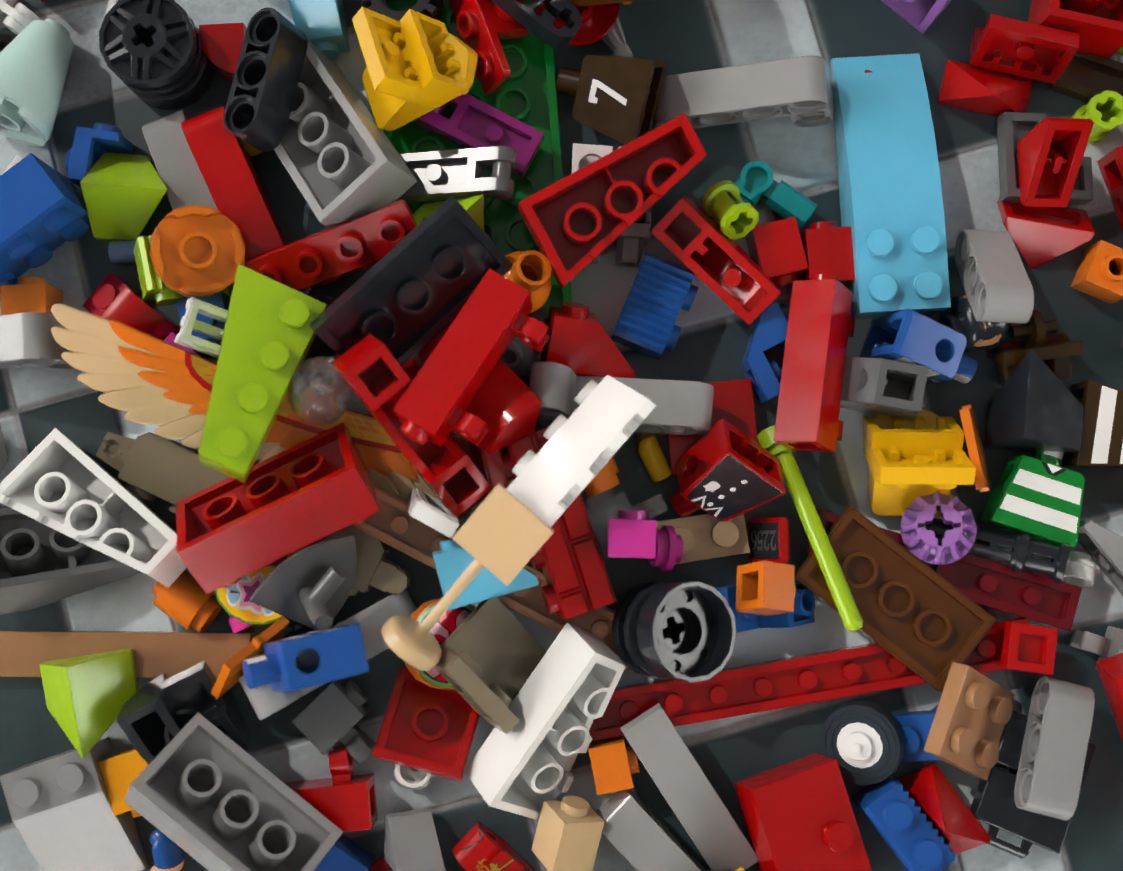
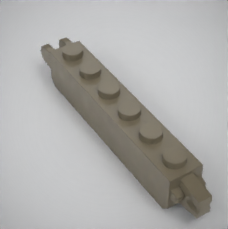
M107 432L96 454L98 458L120 472L117 478L131 484L129 491L132 494L152 502L155 501L156 497L162 498L172 503L169 511L175 514L176 502L229 478L225 474L202 465L198 456L199 451L151 432L137 436L136 439ZM351 525L327 536V538L348 533H353L358 557L356 576L349 595L356 596L358 591L366 593L375 587L383 592L393 593L395 596L397 593L400 595L402 591L412 586L411 577L413 575H410V571H407L406 568L402 569L401 565L386 559L390 552L388 544Z

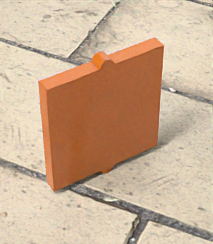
M971 404L962 406V410H959L969 458L976 467L974 480L976 490L979 489L980 493L990 491L991 481L975 409H972Z
M282 616L259 636L253 638L249 644L223 664L211 691V694L216 699L220 698L239 682L238 678L244 675V660L263 656V644L282 639L290 623L285 616Z

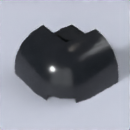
M205 660L170 678L163 673L148 682L123 705L116 720L137 752L148 764L158 756L198 712L242 749H249L248 732L237 701L230 689L218 699L211 694L217 678Z

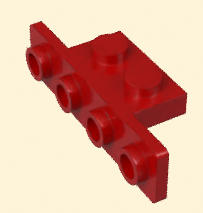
M449 0L460 36L478 54L479 58L475 76L479 79L485 94L493 93L511 73L499 39L525 37L529 30L490 0Z
M399 200L244 262V266L297 291L318 283L319 285H326L351 270L357 268L365 270L373 267L418 225L407 202Z

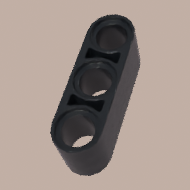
M270 7L259 10L249 21L223 118L225 128L230 133L262 152L275 149L285 135L308 47L306 34L277 10Z

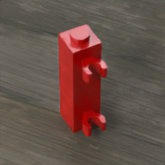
M489 268L393 409L402 424L399 430L421 445H424L429 440L441 447L453 430L470 443L479 446L488 432V429L484 427L486 423L465 411L514 336L537 352H541L550 338V335L546 333L549 327L541 321L528 316L533 309L531 295L528 290Z
M815 274L810 277V280L793 281L773 441L795 451L835 452L836 441H842L844 422L839 420L848 337L854 336L855 317L851 316L853 293L840 283L837 277L828 274Z
M345 746L333 747V751H329V767L332 778L284 782L343 832L371 830L378 819L374 773L354 775V758Z

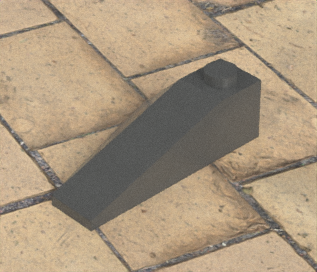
M9 507L0 508V615L36 609L142 573Z

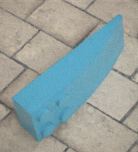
M919 53L832 58L830 63L841 227H851L855 280L846 287L853 293L851 316L855 317V319L879 318L906 309H911L922 315H933L951 308L941 176L933 120Z

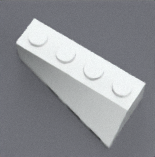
M606 375L599 384L591 379L574 399L580 405L568 419L562 414L559 415L543 434L549 440L537 455L532 450H529L512 469V472L517 477L507 490L550 527L656 406L648 398L609 375Z
M56 428L0 483L1 504L152 577L168 588L187 568L177 554V532L83 449Z
M568 622L508 707L519 721L507 734L494 727L465 769V773L488 806L539 820L543 800L558 799L560 792H568L574 779L570 770L578 753H586L592 741L589 729L593 720L603 716L626 667L597 635Z

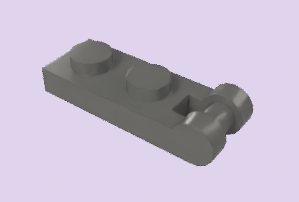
M493 146L399 154L417 182L396 201L405 200L407 203L441 201L448 199L451 195L458 199L484 194V198L508 200L514 196L515 183L510 178L511 169L516 166L517 152L513 148ZM493 167L492 177L482 178L483 168Z

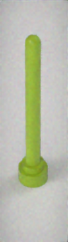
M775 425L770 426L757 435L759 444L780 460L784 481L843 624L848 631H859L863 625L862 617L793 455L796 451L773 441Z

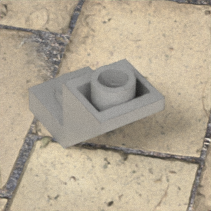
M429 808L385 814L384 859L393 871H445L432 813Z

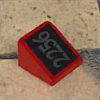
M787 517L751 518L747 521V536L750 548L748 559L750 562L754 563L765 560L788 563L790 561L789 520H787Z

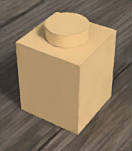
M568 795L564 796L563 799L543 800L531 851L548 871H592L605 822L590 807L589 803L581 797Z

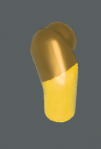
M637 432L638 454L652 482L666 479L672 472L656 439L666 434Z

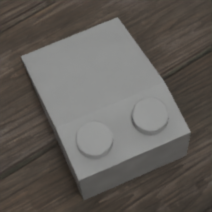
M109 737L99 740L84 759H82L76 749H72L27 764L0 776V782L12 822L42 871H141L148 867L131 811L116 816L112 812L98 762L114 754Z

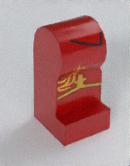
M480 821L476 822L452 848L455 858L466 871H536L502 837L499 838L488 826Z

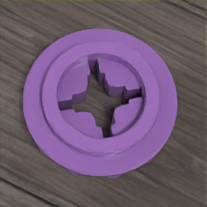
M936 491L929 495L918 496L905 509L901 519L900 530L905 546L917 558L929 564L945 565L960 560L970 551L976 538L977 525L971 508L963 504L957 496H949ZM936 511H940L944 524L958 527L945 531L941 546L938 545V538H935L934 531L918 528L932 524Z

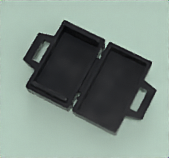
M1013 710L1010 720L1004 726L998 745L999 756L996 762L1001 768H1009V771L1007 772L1000 769L998 765H994L991 768L988 780L980 779L970 810L978 820L989 824L988 834L991 839L987 844L1021 859L1030 853L1029 849L1032 844L1059 854L1072 817L1068 821H1063L1019 809L1014 801V788L1028 716ZM1089 742L1080 792L1095 750V745ZM999 829L1023 839L1020 848L996 838Z

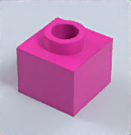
M618 510V519H607L606 556L655 559L657 520H646V511Z

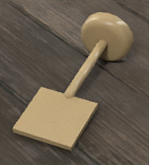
M498 483L452 538L475 558L474 561L421 623L401 614L388 618L381 628L383 639L395 654L409 665L427 672L433 670L441 659L442 650L439 642L430 630L478 573L485 567L508 586L554 533V530Z

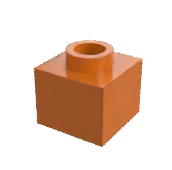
M1103 240L1086 247L1070 287L1109 304L1122 300L1123 249ZM1109 267L1115 269L1114 274L1110 272Z
M21 277L17 279L18 284L0 286L1 315L24 312L52 313V305L57 303L64 304L63 291L47 284L45 278Z
M763 560L737 566L736 612L763 616L794 612V598L796 595L794 583L795 565Z
M623 736L591 741L588 751L597 795L634 788L631 774L640 773L637 756L631 746L625 747Z

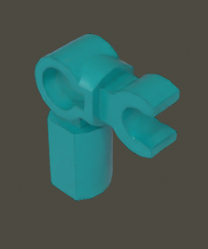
M762 161L747 163L735 182L740 190V197L745 203H750L755 207L762 197L766 200L765 206L782 218L796 217L799 230L802 229L818 207L816 203L783 180L780 183L773 180L771 168Z

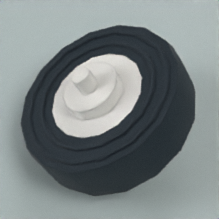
M857 700L844 703L828 715L821 728L820 748L823 756L837 760L842 779L849 783L865 786L882 782L896 771L904 754L905 740L900 724L888 710L874 702Z

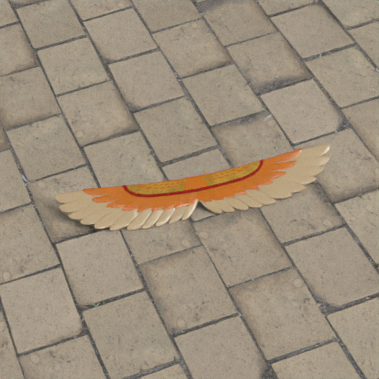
M62 303L52 305L51 312L55 319L65 328L52 327L51 333L54 340L60 346L70 350L63 352L61 356L71 367L84 372L77 376L78 381L91 389L104 392V394L98 397L99 402L110 408L127 411L124 418L128 421L160 426L154 431L158 436L170 440L184 439L181 442L183 446L195 449L200 448L217 363L115 319L108 320ZM302 387L298 393L289 391L257 460L261 459L260 463L344 423L372 484L404 501L408 499L413 488H419L437 498L373 415L342 407L344 400ZM450 432L449 435L472 460L468 441L459 434ZM513 480L508 481V485H510L513 482ZM482 497L457 518L464 520V513L472 515L483 502Z

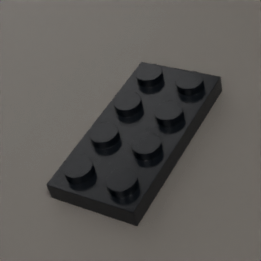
M451 195L315 318L310 325L313 331L339 356L371 334L384 343L402 367L457 317L489 268L503 276L513 265L463 206Z

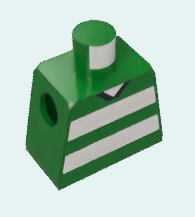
M1036 451L1034 458L1025 455L1009 457L981 509L977 521L1016 534L1028 533L1030 538L1058 546L1064 542L1070 544V548H1076L1085 484L1084 475L1061 467L1065 452Z

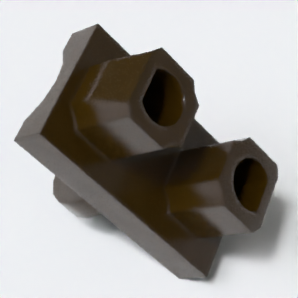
M1033 310L1031 318L1026 324L1011 326L1009 331L1010 337L1017 340L1004 341L994 349H987L986 352L988 358L997 362L999 380L1003 384L1031 349L1058 379L1071 378L1073 356L1084 355V341H1071L1066 333L1053 334L1058 332L1057 321H1044L1041 312Z

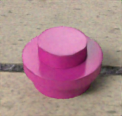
M664 525L661 530H656L655 559L648 558L651 566L660 567L661 571L670 572L674 568L675 563H679L682 559L683 541L680 535H676L673 526Z

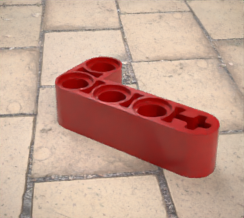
M224 105L181 122V127L218 211L230 221L232 220L241 232L245 244V262L288 245L242 140L225 128L223 118L226 106Z

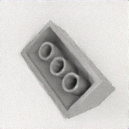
M308 41L307 52L286 132L281 143L274 150L319 222L327 226L351 220L394 203L417 180L383 130L377 127L374 117L339 66Z
M199 712L131 783L124 799L128 805L208 871H314L343 833L341 829Z

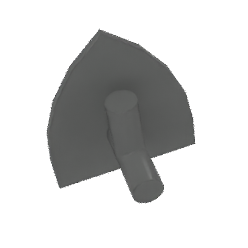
M353 533L324 539L300 550L282 562L260 584L249 598L250 602L317 631H325L330 628L333 619L347 600L356 576L358 556Z

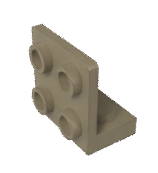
M497 597L482 601L440 645L442 655L435 669L487 723L507 734L519 721L508 709V706L512 703L511 699L523 687L545 655L546 650Z

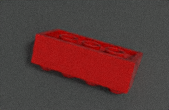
M341 423L254 465L245 483L229 477L176 502L177 554L206 594L221 587L232 586L243 576L264 566H273L283 560L285 556L303 547L326 539L328 535L349 525L360 524L367 520L370 515L380 511L372 482L345 424Z

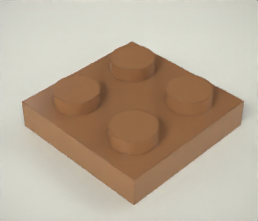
M952 662L923 751L971 776L987 781L991 768L994 767L998 760V745L1004 726L1011 718L1013 711L1012 701L1015 694L972 667Z

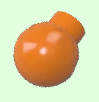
M534 250L516 251L506 255V258L513 266L503 277L528 290L533 307L530 313L538 310L546 303L552 287L551 264L545 255Z

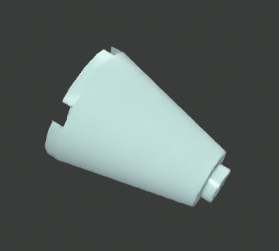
M48 18L44 21L33 20L0 52V125L9 129L5 135L6 137L33 147H43L47 140L51 138L74 49V43L69 37V31L55 20Z

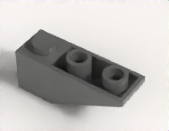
M846 356L840 408L913 421L921 412L929 367L882 358Z

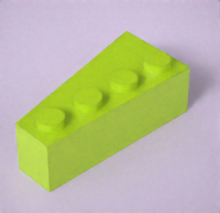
M238 264L198 456L202 465L245 483L317 335L310 323L326 309L327 304Z

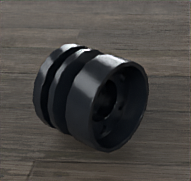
M119 0L106 13L99 30V50L109 69L145 104L161 110L182 109L197 102L209 89L215 74V66L202 48L199 29L195 26L187 12L174 0ZM151 42H155L151 47H148Z
M699 581L639 584L628 591L616 607L612 623L614 646L621 661L634 673L651 678L672 679L684 682L709 680L723 670L733 654L737 636L735 616L727 599L715 587Z

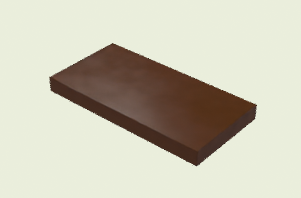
M847 506L826 534L862 617L863 625L860 631L936 691L942 693L952 662L964 664L997 619L852 506ZM812 551L794 574V579L838 612L814 551Z

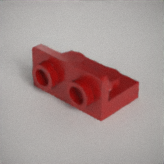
M991 14L984 28L977 27L972 35L969 65L1056 84L1079 48L1080 34Z

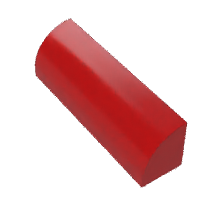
M453 321L407 361L417 373H419ZM500 358L465 411L486 423L484 427L488 429V432L480 444L491 454L534 433L542 401Z

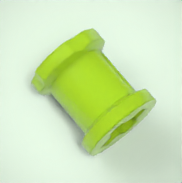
M1109 90L1103 91L1101 94L1092 97L1088 104L1083 105L1073 114L1072 118L1091 119L1094 122L1088 143L1099 142L1112 129L1123 124V96L1119 93Z
M730 180L717 182L704 194L702 199L704 211L707 215L716 217L720 222V230L730 240L743 238L756 227L759 213L750 203H745L742 200L740 190L734 182Z

